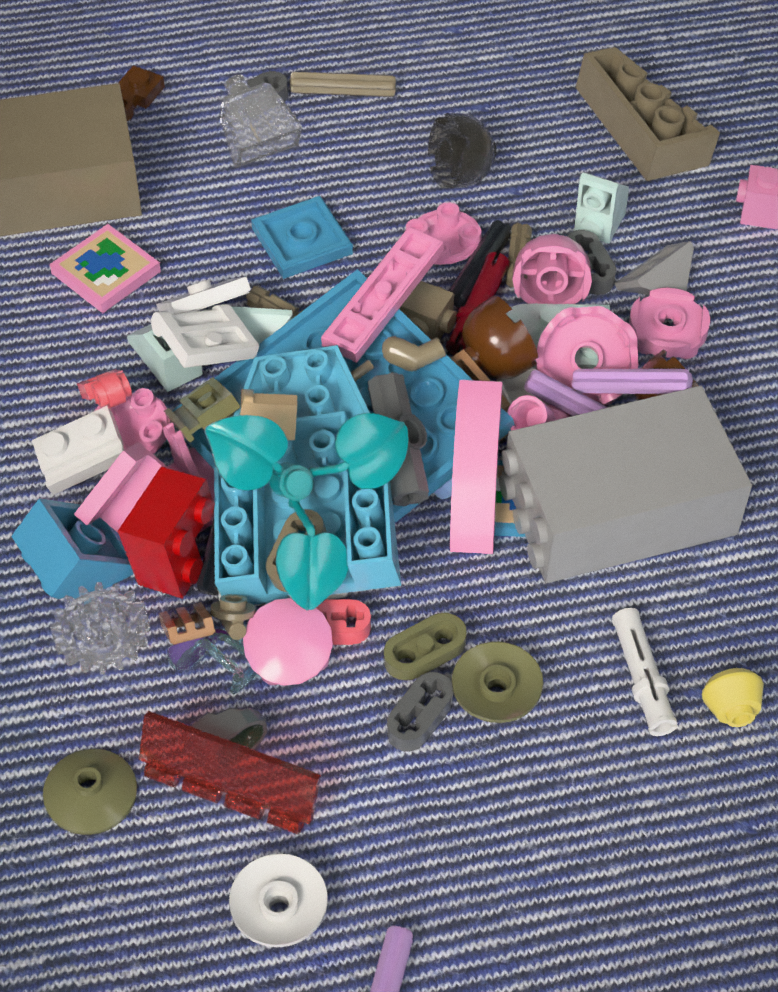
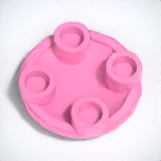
M451 202L442 203L438 206L437 210L423 214L418 219H412L406 224V230L411 226L444 241V252L434 263L436 265L454 264L467 259L482 240L481 228L476 220L466 213L460 212L459 206Z
M138 389L131 396L126 397L125 403L109 408L114 415L124 444V450L139 442L152 454H155L166 441L163 427L170 423L169 418L164 412L167 408L163 401L155 397L149 389ZM98 406L95 411L103 407Z
M291 598L273 600L260 607L254 614V617L248 621L246 635L243 637L244 654L252 670L260 675L264 682L270 685L302 684L317 676L320 671L328 666L333 647L331 627L323 613L317 608L305 610Z

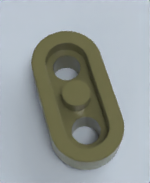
M437 613L394 635L386 642L384 647L385 669L396 679L413 680L459 656L466 646L467 630L464 622L456 615ZM441 638H446L451 642L447 644H441L437 640ZM408 658L411 659L413 662L401 663L399 661L401 659Z

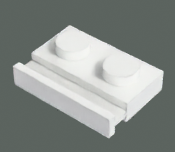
M108 406L32 440L41 471L46 479V487L53 495L107 471L124 450V444L114 415Z

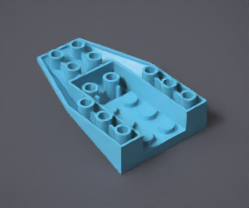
M338 345L255 357L243 388L254 389V393L297 395L295 440H288L287 451L277 461L279 464L288 462L309 469L310 467H324L344 462L338 456L335 449V439L340 426L352 416L370 413ZM241 396L238 402L240 408L235 411L234 416L240 415ZM215 466L214 540L215 585L221 596L227 594L245 596L247 602L253 605L290 598L287 592L275 588L266 570L267 558L286 520L295 512L293 508L289 507V499L275 494L269 482L256 490L244 491L236 489L224 481ZM348 469L340 473L314 477L312 491L306 498L300 500V505L303 509L317 512L323 519L327 532L336 535L347 548L348 572L346 578L331 595L401 586L390 481L378 488L361 489L352 483ZM299 530L298 533L305 534L306 531Z

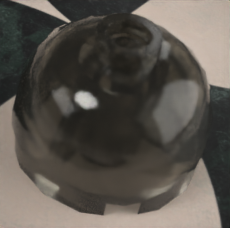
M446 113L444 114L445 117H438L434 121L429 135L428 154H435L436 166H430L431 174L435 182L443 189L474 186L488 174L496 157V144L485 123L469 114Z

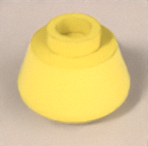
M745 668L724 670L715 674L707 681L702 691V699L720 722L731 727L746 726L754 721L755 716L761 710L764 683L759 675Z

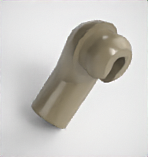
M391 336L382 344V353L386 361L411 372L446 356L437 337L417 346L402 338Z

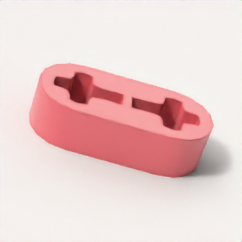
M325 599L316 607L323 613L331 627L333 645L359 644L370 635L371 614L369 608L364 603L352 599ZM348 617L356 618L355 627H347Z

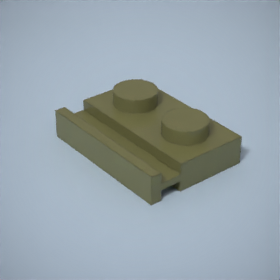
M212 377L179 401L182 406L172 412L170 408H167L164 412L177 430H180L187 441L191 443L195 440L192 436L195 431L200 428L205 431L207 425L220 419L234 416L233 412L238 410L240 405L232 393Z

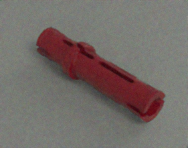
M496 252L487 254L485 263L465 306L461 307L457 312V324L445 346L446 350L453 356L458 353L460 347L466 348L462 332L463 325L468 316L477 306L496 295L504 275L510 267V260L501 253L496 263H494Z

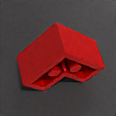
M161 466L118 529V534L138 585L183 599L191 585L197 583L203 568V562L195 538L203 525L211 520L215 505L205 478Z

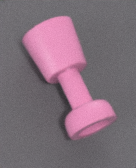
M530 395L521 396L514 400L507 412L513 418L515 426L511 427V431L571 417L568 413L551 404L546 405L538 398Z

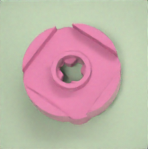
M657 288L650 291L649 297L641 301L639 297L632 305L629 324L637 336L638 351L646 355H656L664 349L667 351L666 358L674 356L675 358L690 359L695 357L698 349L705 343L710 326L708 309L704 304L702 309L700 305L695 303L694 295L676 288ZM665 319H671L676 326H667L663 323Z

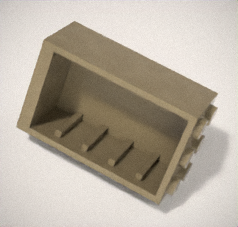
M120 83L0 100V236L142 216L135 162Z

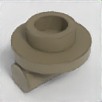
M227 594L221 596L220 601L211 604L210 614L219 619L232 639L240 640L246 635V627L243 624V620L253 618L256 608L252 603L247 602L245 596Z

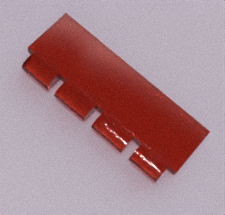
M148 711L144 715L139 760L147 763L144 769L145 777L175 788L181 776L185 778L182 782V791L216 804L220 801L223 792H225L227 795L225 796L224 807L258 820L262 818L266 808L270 809L267 818L268 824L297 835L300 834L304 823L310 824L313 820L321 774L154 712Z

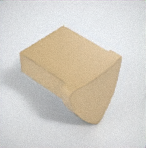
M241 389L240 415H254L272 420L283 430L287 440H295L297 395L254 393V389Z

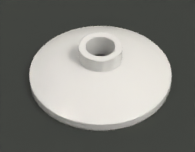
M271 854L249 863L235 878L229 896L230 912L237 928L250 940L268 947L290 946L309 937L323 921L328 903L326 885L320 873L307 861L289 854ZM277 902H283L288 906L287 910L283 912H273L270 908Z

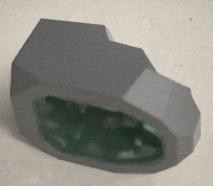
M250 707L246 709L228 708L217 714L207 713L183 730L186 744L193 756L210 773L228 770L247 757L265 737L267 722L266 718L259 711Z

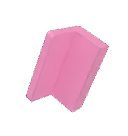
M139 442L122 451L74 515L86 525L100 517L118 533V529L161 466L169 467Z

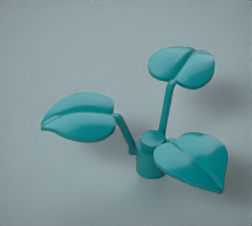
M362 413L352 416L340 426L335 439L336 452L344 462L307 469L304 466L285 462L279 464L277 462L286 453L288 440L283 430L272 420L254 415H237L223 418L205 427V434L211 447L214 463L225 482L236 489L244 491L259 489L269 482L275 494L289 499V507L294 509L306 529V535L290 533L283 537L276 553L277 572L285 591L296 604L305 610L315 609L334 593L346 578L348 572L347 548L334 534L322 532L315 535V527L300 505V500L306 498L311 493L314 477L340 473L347 469L352 483L358 488L374 489L388 483L398 473L405 460L408 450L407 426L402 421L376 413Z

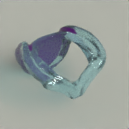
M215 628L213 635L168 647V662L174 670L178 671L192 669L209 653L224 668L233 673L230 692L234 695L245 688L257 674L251 667L243 673L240 666L230 657L223 654L215 645L218 640L224 641L245 657L243 639H232L225 629Z

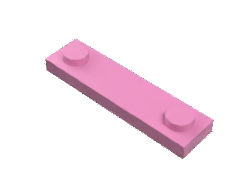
M409 226L321 336L322 346L338 345L342 356L357 363L444 252V241Z

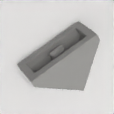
M691 241L665 246L614 283L617 290L649 295L650 291L657 288H676L686 291L694 250Z

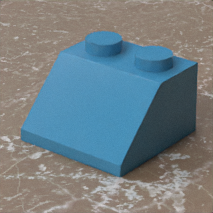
M39 498L11 537L20 549L22 558L32 567L41 581L43 590L48 595L56 599L84 600L134 574L119 534L99 517L89 525H86L74 515L81 504Z

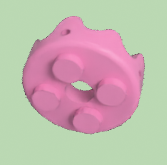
M601 306L569 307L564 309L546 326L537 344L539 358L535 360L538 363L536 370L572 388L573 372L581 369L575 362V353L582 348H590L597 354L598 363L593 369H638L639 366L637 336L634 329L629 323ZM582 393L604 406L611 404L623 395L617 393Z

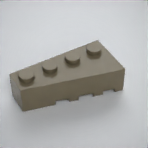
M616 47L584 53L576 89L646 181L710 165L720 134L712 125L704 127L696 120L698 114L688 105L683 108L670 99L672 92L663 85L650 83L646 79L648 73Z

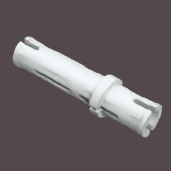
M625 608L612 616V623L616 628L624 657L634 682L632 693L635 701L642 705L649 733L653 736H663L673 732L678 724L667 698L669 687L666 679L659 675L651 647L639 617V611L635 608Z

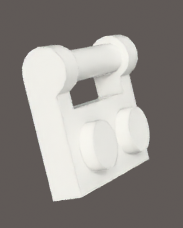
M229 304L216 305L212 310L180 314L161 311L155 312L152 315L151 326L154 334L164 338L184 368L254 359L257 355L259 344Z

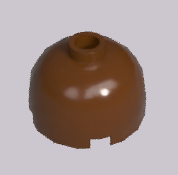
M492 296L477 306L464 323L462 332L463 342L466 347L464 351L487 376L499 380L513 379L538 364L535 361L539 358L538 352L523 322L519 320L515 323L507 316L506 313L512 310L508 303L498 296Z

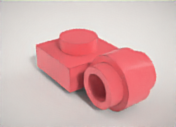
M113 369L77 383L82 399H95L96 404L100 407L106 405L109 408L125 403L126 397L132 395L130 384L122 370Z

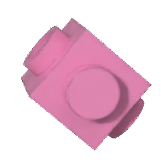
M750 165L748 180L740 179L736 202L743 203L740 224L778 229V169Z

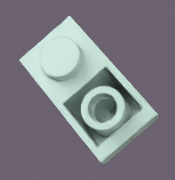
M583 172L579 181L574 231L587 230L594 233L600 241L610 243L626 214L629 187Z
M151 324L127 335L130 345L167 392L203 375L202 366L184 368L164 338L154 334Z

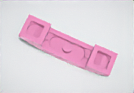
M459 380L452 475L450 552L493 554L496 482L503 382Z

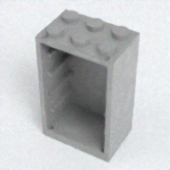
M702 385L509 431L507 449L502 451L504 475L499 476V486L504 500L512 499L516 506V509L513 510V520L519 534L525 533L529 543L527 551L530 563L534 569H540L545 584L738 535L752 484Z

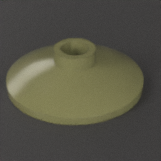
M487 642L472 647L459 658L452 674V688L457 702L470 715L487 722L505 723L520 719L534 709L542 694L543 676L536 660L524 649L505 642ZM492 687H500L504 691L493 692L489 689Z
M102 749L80 750L64 757L51 769L43 788L44 805L53 822L68 832L80 835L99 834L117 826L128 816L137 797V782L130 765L119 755ZM88 780L96 781L93 786L88 788L80 786Z

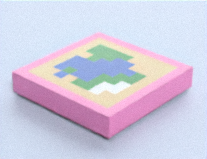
M109 224L50 264L51 273L101 313L106 312L161 272L160 262Z

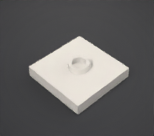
M247 277L228 279L211 285L210 279L187 286L189 293L156 305L159 312L169 311L171 314L195 312L247 294L251 289Z

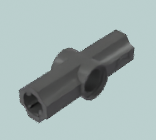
M394 372L377 375L368 381L373 413L402 421L408 429V450L405 460L398 473L390 480L393 505L403 507L419 504L429 498V488L420 448L426 445L427 432L420 419L411 412L404 376Z

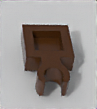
M134 65L118 82L120 83L126 120L129 121L133 118L134 109L137 106L145 109L150 106L165 88L164 76Z

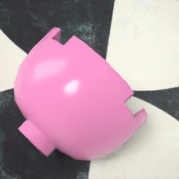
M558 234L541 235L527 242L518 253L513 269L514 291L518 298L520 296L528 304H576L581 299L583 302L588 296L592 284L590 261L582 246L571 238Z

